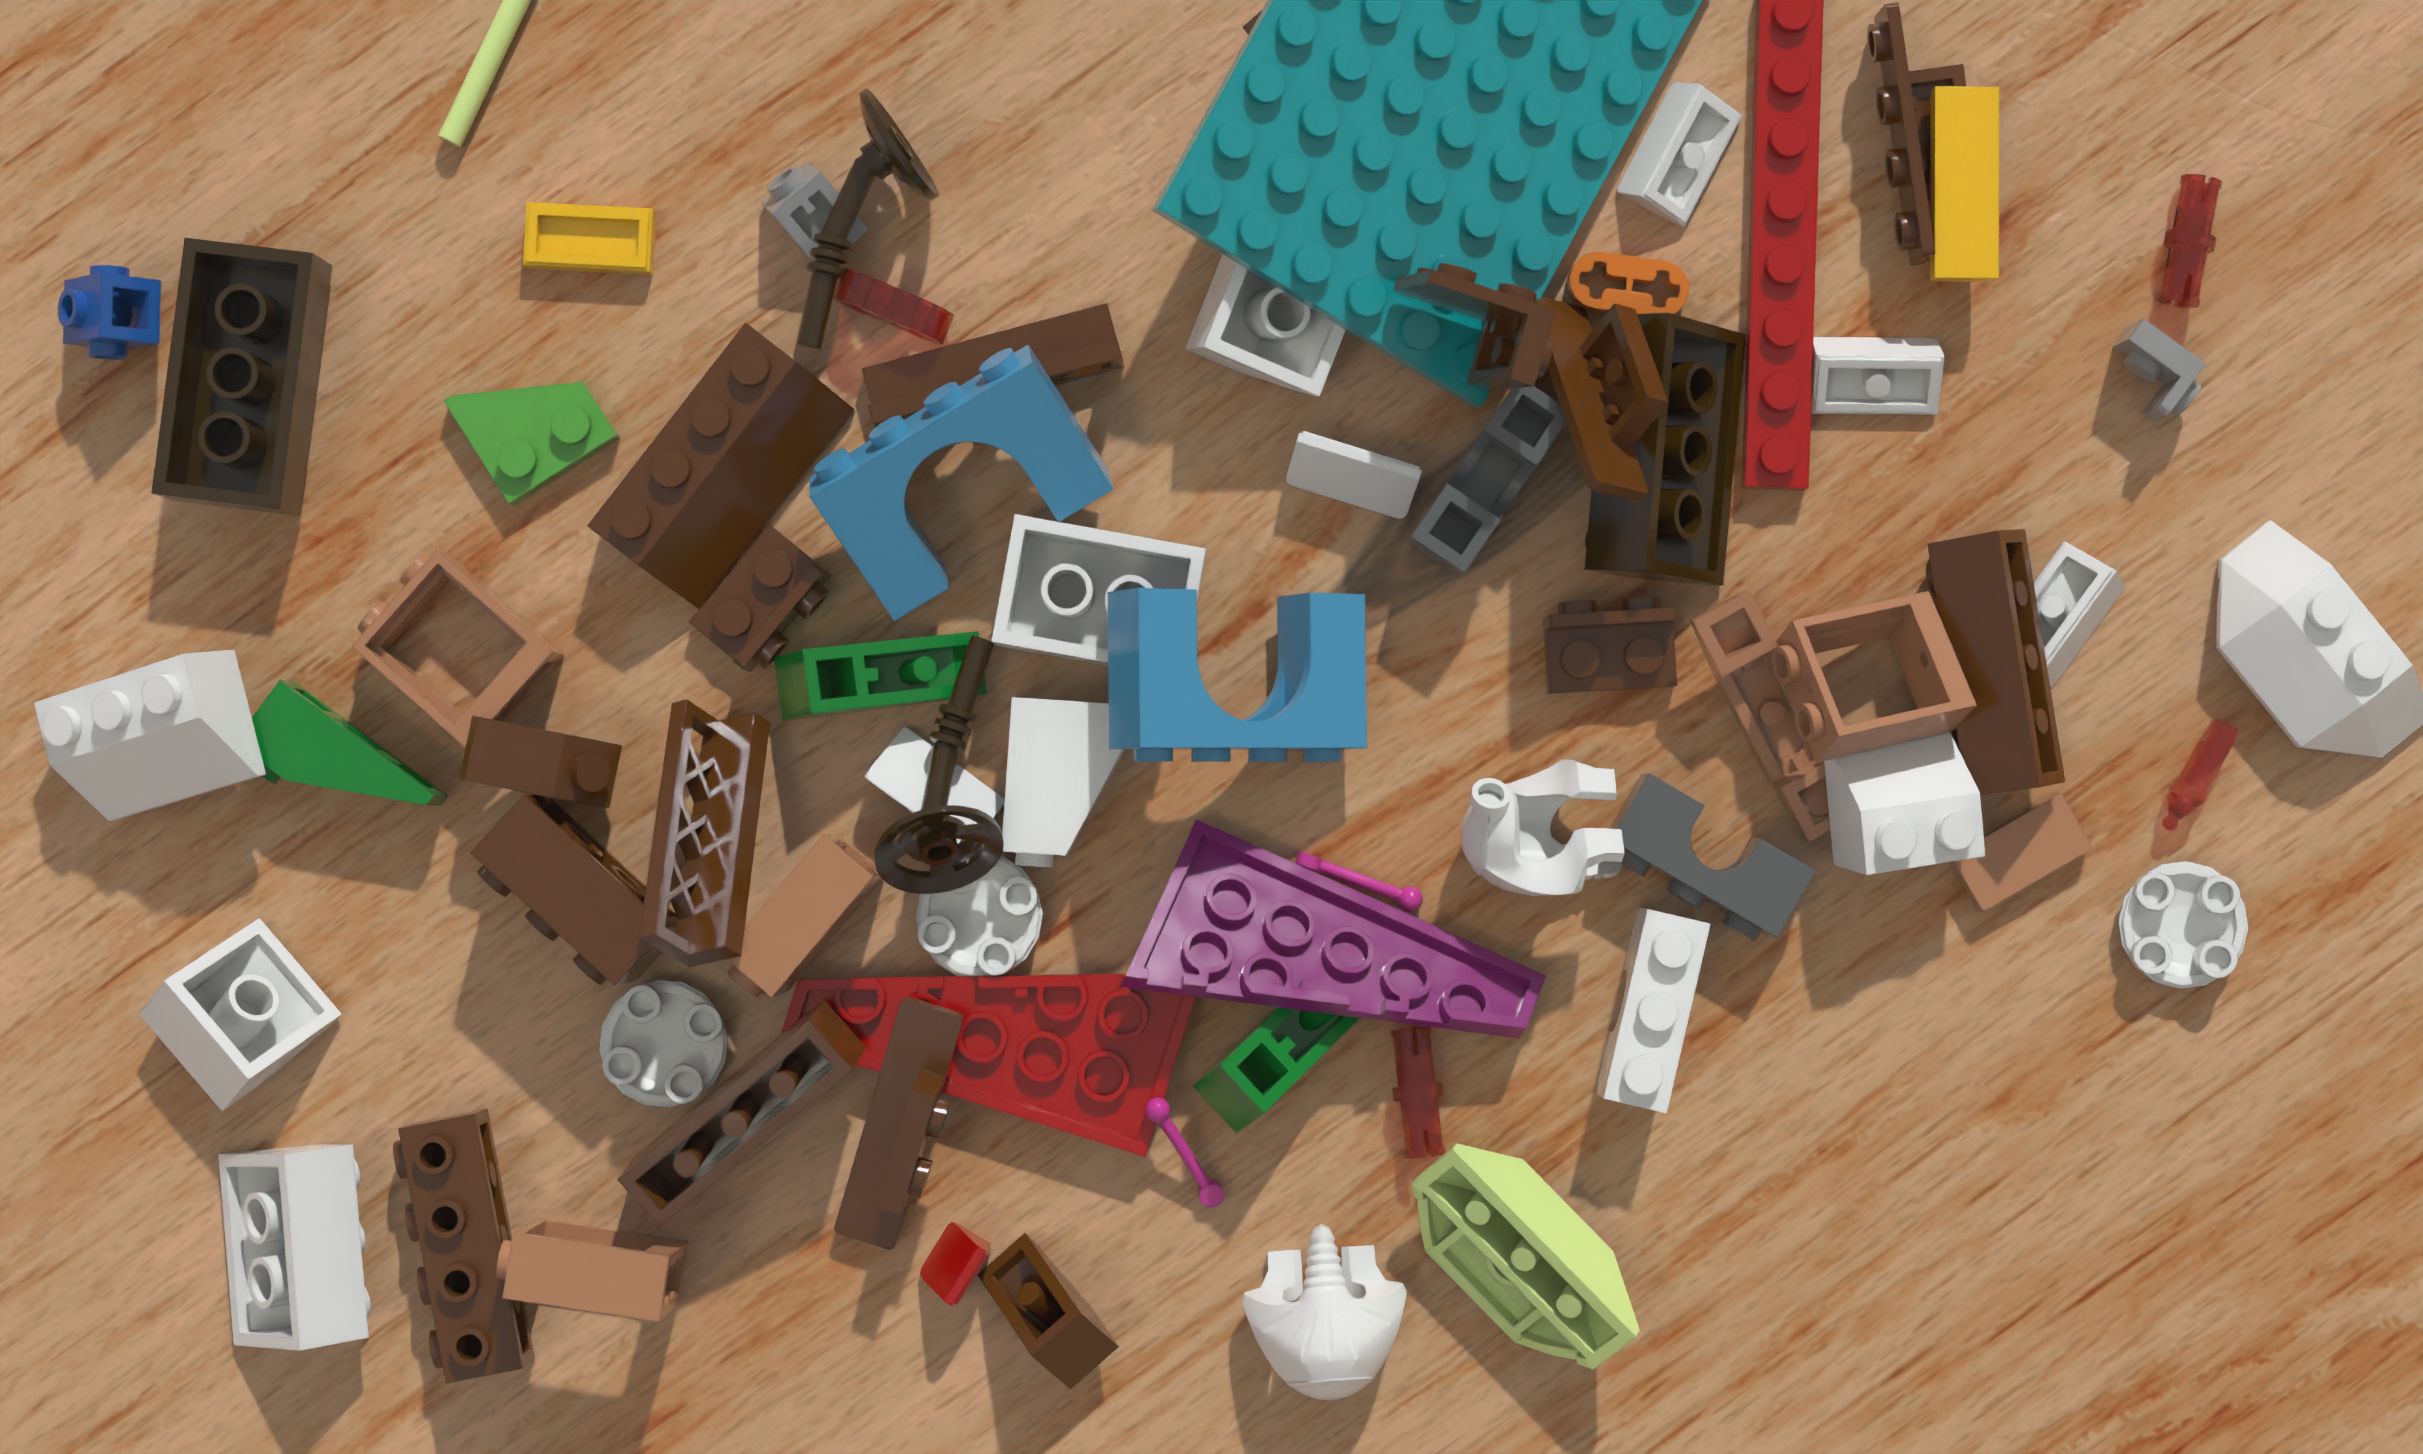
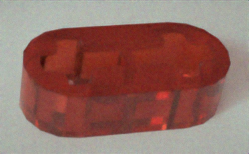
M844 268L845 276L839 279L834 291L833 300L856 312L937 345H943L955 316L953 313L868 275Z

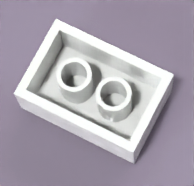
M1015 514L991 642L996 646L1108 666L1107 592L1133 588L1197 589L1198 603L1206 548Z

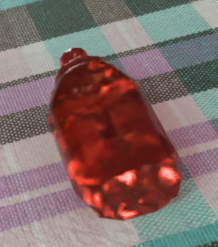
M2217 718L2212 719L2182 771L2170 783V792L2166 797L2168 799L2167 808L2169 815L2162 821L2165 829L2175 830L2178 826V820L2187 817L2191 813H2195L2197 807L2205 802L2209 787L2239 733L2237 728Z

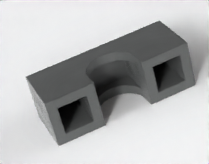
M1535 386L1511 389L1407 544L1460 578L1467 571L1521 487L1566 424L1560 403Z
M1650 773L1641 774L1609 828L1622 830L1625 854L1622 862L1618 863L1644 877L1651 867L1672 880L1666 889L1667 891L1698 909L1701 908L1705 900L1727 912L1722 920L1723 924L1753 941H1756L1760 932L1767 936L1778 938L1816 870L1761 838H1750L1740 857L1729 867L1714 870L1705 866L1696 857L1691 845L1692 828L1705 805Z

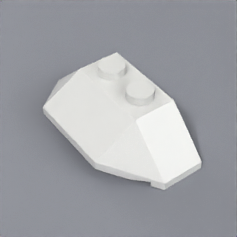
M2271 520L2266 521L2218 560L2217 578L2220 579L2217 599L2216 649L2296 747L2382 758L2423 725V692L2412 663L2330 563Z

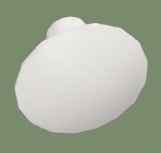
M975 853L967 854L964 858L952 863L953 866L964 862ZM1001 856L996 865L987 874L969 885L948 892L920 894L916 914L919 943L929 952L937 964L957 976H999L1006 974L1028 957L1039 939L1043 911L1038 890L1021 867Z
M2188 861L2162 864L2140 876L2125 895L2118 919L2122 947L2134 967L2156 983L2180 989L2204 986L2217 978L2230 974L2236 967L2238 958L2243 953L2248 932L2245 904L2240 897V890L2236 883L2230 878L2222 876L2211 867Z
M656 980L631 988L613 1004L602 1024L599 1050L603 1061V1071L609 1081L614 1083L623 1094L643 1105L672 1107L685 1104L696 1099L715 1082L725 1063L728 1036L721 1013L704 993L683 982Z

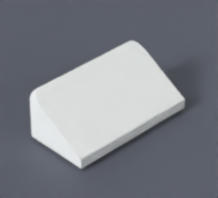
M1674 82L1667 91L1617 187V192L1626 199L1668 221L1685 227L1742 115L1700 84Z
M1813 337L1811 414L1938 415L1945 357L1938 341L1933 338Z
M1303 431V433L1299 432L1286 475V482L1290 486L1397 519H1404L1411 505L1422 470H1419V466Z
M2065 541L2034 582L2050 687H2053L2122 594L2125 586L2115 569Z
M904 726L864 777L912 813L920 811L933 746ZM956 763L948 805L975 808L995 819L1003 808L1005 799ZM950 815L962 820L966 825L978 824L965 817Z

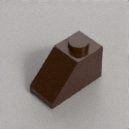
M472 715L459 779L554 799L609 808L622 745Z
M1026 1233L977 1274L1030 1355L1070 1390L1119 1347L1092 1307Z

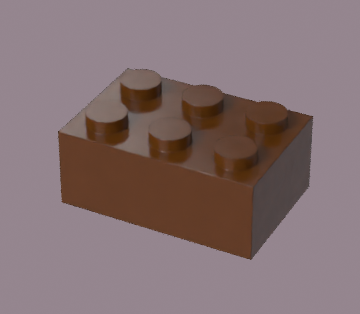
M523 794L470 852L483 864L477 871L478 875L500 895L507 897L512 892L530 908L525 914L526 919L551 941H555L560 936L578 952L573 958L574 963L597 984L603 985L608 980L616 986L636 981L662 953L661 950L639 938L646 885L551 798ZM668 906L665 928L676 934L678 919L675 912Z

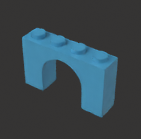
M1029 345L1015 353L1012 348L997 352L982 363L979 367L981 372L979 375L960 386L956 382H950L941 386L924 400L925 407L905 420L900 415L885 420L871 431L868 436L870 441L850 453L846 449L837 450L822 459L814 468L815 474L810 477V499L894 621L949 589L946 565L911 515L904 499L911 475L918 465L936 450L960 442H980L1005 451L1025 470L1058 522L1114 489L1107 466Z
M1133 588L1107 592L1109 749H1134V762H1173V750H1191V762H1231V750H1248V762H1287V750H1303L1304 762H1342V749L1367 748L1365 594L1303 593L1277 597L1278 668L1275 683L1264 704L1251 716L1241 720L1222 710L1210 697L1202 682L1197 659V589Z

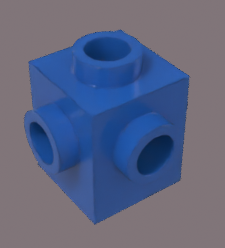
M112 265L90 266V275L64 280V291L61 293L58 302V318L63 326V344L88 347V357L105 360L128 359L129 349L159 344L161 280L130 276L129 268Z

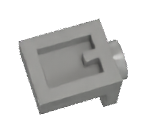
M807 163L801 169L794 165L780 173L769 184L767 190L770 195L761 204L778 221L811 261H815V258L810 256L811 248L818 247V244L813 242L814 234L822 232L839 193L818 169ZM858 216L846 238L852 244L869 230Z
M2144 318L2128 326L2113 347L2126 356L2123 364L2129 371L2146 382L2155 383L2158 379L2164 384L2143 412L2152 421L2166 417L2170 412L2179 416L2200 391L2201 385L2195 381V378L2206 363Z

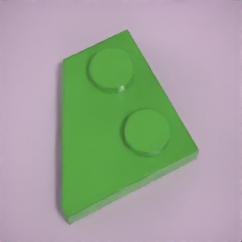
M583 382L451 395L443 400L505 499L513 506L620 439L590 389Z

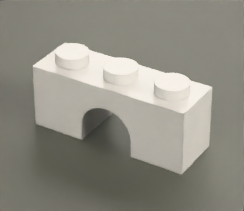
M1638 907L1624 969L1627 971L1624 998L1616 1026L1608 1034L1595 1093L1603 1099L1667 1114L1710 929L1709 923Z

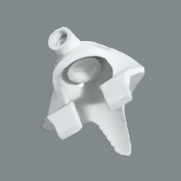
M1563 759L1541 772L1512 783L1504 784L1500 780L1493 778L1478 780L1472 787L1470 795L1471 805L1464 816L1461 828L1462 849L1472 869L1478 876L1481 875L1488 882L1505 891L1532 896L1576 894L1582 890L1585 880L1616 876L1622 868V864L1618 862H1622L1625 854L1621 829L1582 828L1574 830L1567 844H1560L1550 833L1552 818L1557 809L1568 798L1616 800L1617 790L1614 769L1594 768L1574 760Z
M1320 1224L1313 1229L1309 1238L1311 1245L1307 1249L1309 1256L1306 1259L1307 1268L1305 1270L1304 1291L1301 1250L1268 1252V1272L1262 1286L1244 1292L1242 1305L1260 1348L1277 1374L1286 1382L1285 1384L1303 1395L1314 1399L1330 1401L1348 1397L1360 1391L1375 1379L1374 1377L1383 1366L1398 1333L1407 1290L1403 1283L1384 1279L1376 1265L1374 1245L1341 1247L1340 1258L1337 1255L1338 1247L1334 1244L1335 1237L1329 1227Z

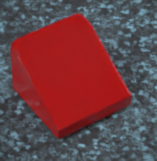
M951 1222L947 1225L921 1267L920 1275L944 1302L951 1306L957 1305L991 1250L989 1247L990 1243L957 1222Z

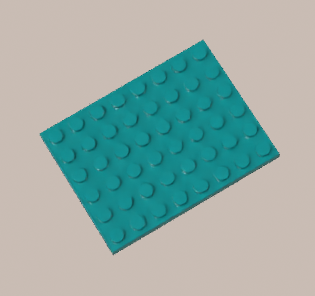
M1268 0L1151 211L1471 407H1482L1490 391L1467 384L1484 322L1395 293L1393 289L1396 278L1416 274L1418 268L1437 270L1439 263H1446L1477 273L1476 284L1497 290L1499 283L1513 284L1536 292V298L1540 300L1702 0Z

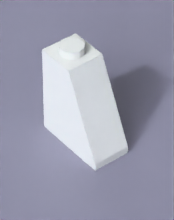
M1012 697L1002 836L1004 843L1003 852H1016L1015 865L1053 867L1054 855H1069L1125 749H1109L1108 703Z

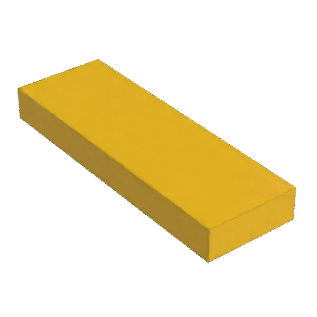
M1935 86L1931 90L1930 218L1935 255L1930 259V281L1994 282L1999 278V87Z

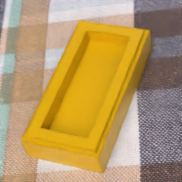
M526 202L523 266L527 269L653 275L656 211L653 208Z

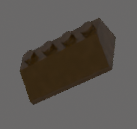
M1672 313L1637 314L1669 403L1664 407L1659 417L1651 423L1633 445L1648 488V493L1643 499L1638 502L1612 495H1603L1591 490L1588 531L1585 537L1586 556L1584 570L1628 578L1723 586L1746 334Z

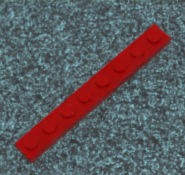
M1824 0L1756 1L1741 489L1794 491L1809 489Z

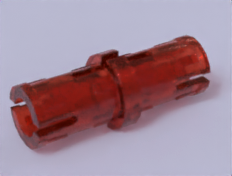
M2185 174L2180 177V190L2173 227L2165 231L2163 245L2169 249L2161 291L2157 298V301L2162 304L2170 305L2171 300H2175L2174 307L2198 308L2200 305L2199 296L2207 254L2215 251L2217 240L2215 236L2211 235L2218 194L2222 187L2220 179L2210 177L2208 183H2204L2206 175Z
M1411 1027L1414 1052H1412L1410 1029L1399 1028L1390 1030V1035L1393 1038L1398 1086L1393 1087L1392 1091L1393 1100L1400 1102L1405 1142L1404 1156L1405 1158H1425L1422 1131L1425 1153L1430 1154L1431 1157L1443 1155L1446 1152L1442 1140L1438 1097L1444 1095L1442 1083L1435 1081L1430 1036L1432 1032L1431 1027Z

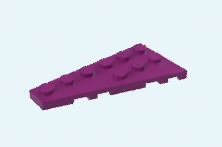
M1196 819L1121 987L1520 1038L1527 1028L1546 975Z

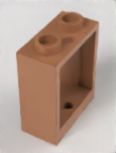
M436 550L431 557L426 553L422 554L405 570L400 578V582L404 585L403 589L388 605L382 601L364 616L357 627V630L362 635L351 646L465 748L472 715L505 722L564 656L563 653L452 555ZM449 580L524 645L464 713L459 711L389 649Z
M1929 591L1792 620L1776 640L1778 646L1771 650L1772 667L1775 676L1780 683L1785 684L1795 709V725L1798 734L1802 740L1808 742L1816 763L1952 732L1977 706ZM1889 638L1918 709L1844 726L1815 654Z
M823 834L745 926L741 956L726 959L733 965L727 972L728 975L754 997H758L761 993L774 997L788 992L882 880L876 866L838 834Z
M538 1218L513 1232L511 1241L504 1240L502 1242L497 1260L496 1277L497 1279L505 1280L504 1299L659 1322L679 1305L689 1241Z

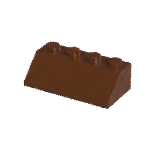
M745 322L587 526L639 567L700 609L843 427L855 409L793 358Z

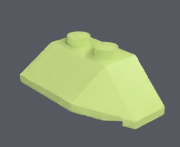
M1456 1143L1414 1179L1411 1185L1414 1198H1417L1418 1219L1425 1252L1514 1343L1552 1356L1576 1359L1578 1365L1594 1370L1638 1335L1640 1329L1613 1250L1523 1159Z

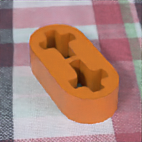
M1591 252L1582 256L1571 268L1566 281L1567 293L1575 305L1584 308L1586 312L1605 315L1614 303L1634 308L1637 314L1672 313L1676 315L1686 304L1689 296V281L1684 271L1676 264L1663 260L1607 252ZM1598 266L1603 268L1604 279L1622 282L1623 290L1607 288L1604 289L1599 299L1589 297V286L1580 284L1579 277L1588 276L1593 267ZM1660 275L1666 277L1665 285L1667 288L1675 290L1676 297L1667 298L1662 307L1658 308L1652 306V295L1632 291L1633 284L1651 285L1656 276Z

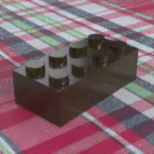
M184 238L151 494L179 502L300 516L332 273L331 264L310 252Z

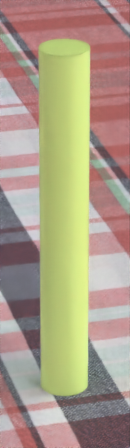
M502 0L438 134L439 138L457 147H462L531 0Z

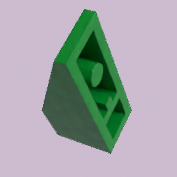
M979 631L802 649L775 657L774 663L782 721L949 700L970 636L979 637ZM985 674L977 696L987 694Z
M279 680L252 716L266 775L261 777L276 784L281 777L285 781L422 805L441 806L448 797L446 793L298 683Z
M1275 1007L1215 1063L1193 1087L1237 1133L1263 1115L1360 1018Z

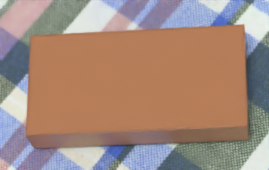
M2056 793L1984 835L1985 856L1952 861L1950 864L1978 912H1984L2092 850L2093 847L2062 793Z

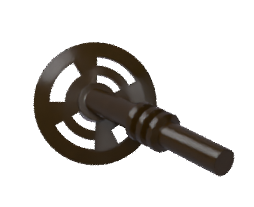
M867 88L861 91L859 95L863 121L870 141L860 148L862 155L855 159L822 232L814 234L813 242L818 244V247L811 248L810 256L815 258V261L808 262L807 270L812 272L796 342L798 345L808 348L822 349L837 279L844 278L845 270L840 265L847 264L849 258L843 251L850 250L852 245L846 238L875 177L878 176L883 180L893 173L916 193L932 201L939 197L938 190L918 155L883 105Z
M970 636L948 704H941L938 710L943 714V717L935 719L934 725L939 730L931 731L929 737L934 741L921 810L909 814L892 824L881 835L874 850L875 866L880 877L892 887L905 892L935 894L962 888L987 874L996 865L1003 852L1002 832L998 823L991 816L975 808L948 805L958 750L966 749L967 743L962 738L971 734L972 729L967 726V723L975 722L976 715L972 713V709L994 647L993 642L981 637ZM950 815L965 817L978 824L966 825L962 820ZM975 842L982 844L978 851L969 859L953 866L952 863L964 858L972 850ZM905 854H908L913 859L930 865L929 871L912 870L898 864L896 861Z

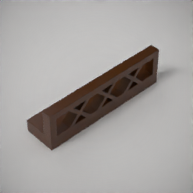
M1108 304L1097 305L862 368L871 401L868 407L873 424L877 427L885 420L900 415L905 420L925 407L924 400L936 389L950 382H956L958 386L964 384L981 373L979 367L984 361L1007 348H1012L1015 353L1029 345L1055 386L1124 368Z
M685 699L674 702L671 705L639 938L688 967H694L739 957L742 954L770 722L756 712L719 721ZM692 729L703 736L699 761L690 741ZM684 783H686L694 802L692 818H690L682 798ZM677 841L686 860L683 877L674 857ZM669 901H671L678 919L676 934L665 928Z

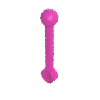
M1299 851L1295 863L1394 899L1398 901L1400 907L1405 911H1415L1420 908L1423 902L1422 893L1416 887L1408 886L1401 889Z
M1159 1097L1151 1099L1145 1107L1146 1116L1152 1122L1159 1123L1199 1185L1198 1196L1200 1202L1206 1207L1218 1206L1224 1199L1221 1183L1215 1179L1208 1178L1169 1117V1103Z

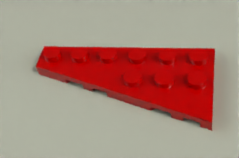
M1126 973L800 978L797 981L781 1034L824 999L866 1047L856 1065L880 1073L899 1005L904 997H913L960 1012L964 1016V1021L942 1093L1146 1157L1156 1122H1152L1146 1116L1145 1107L1151 1099L1156 1097L1164 1099L1196 996L1121 987Z

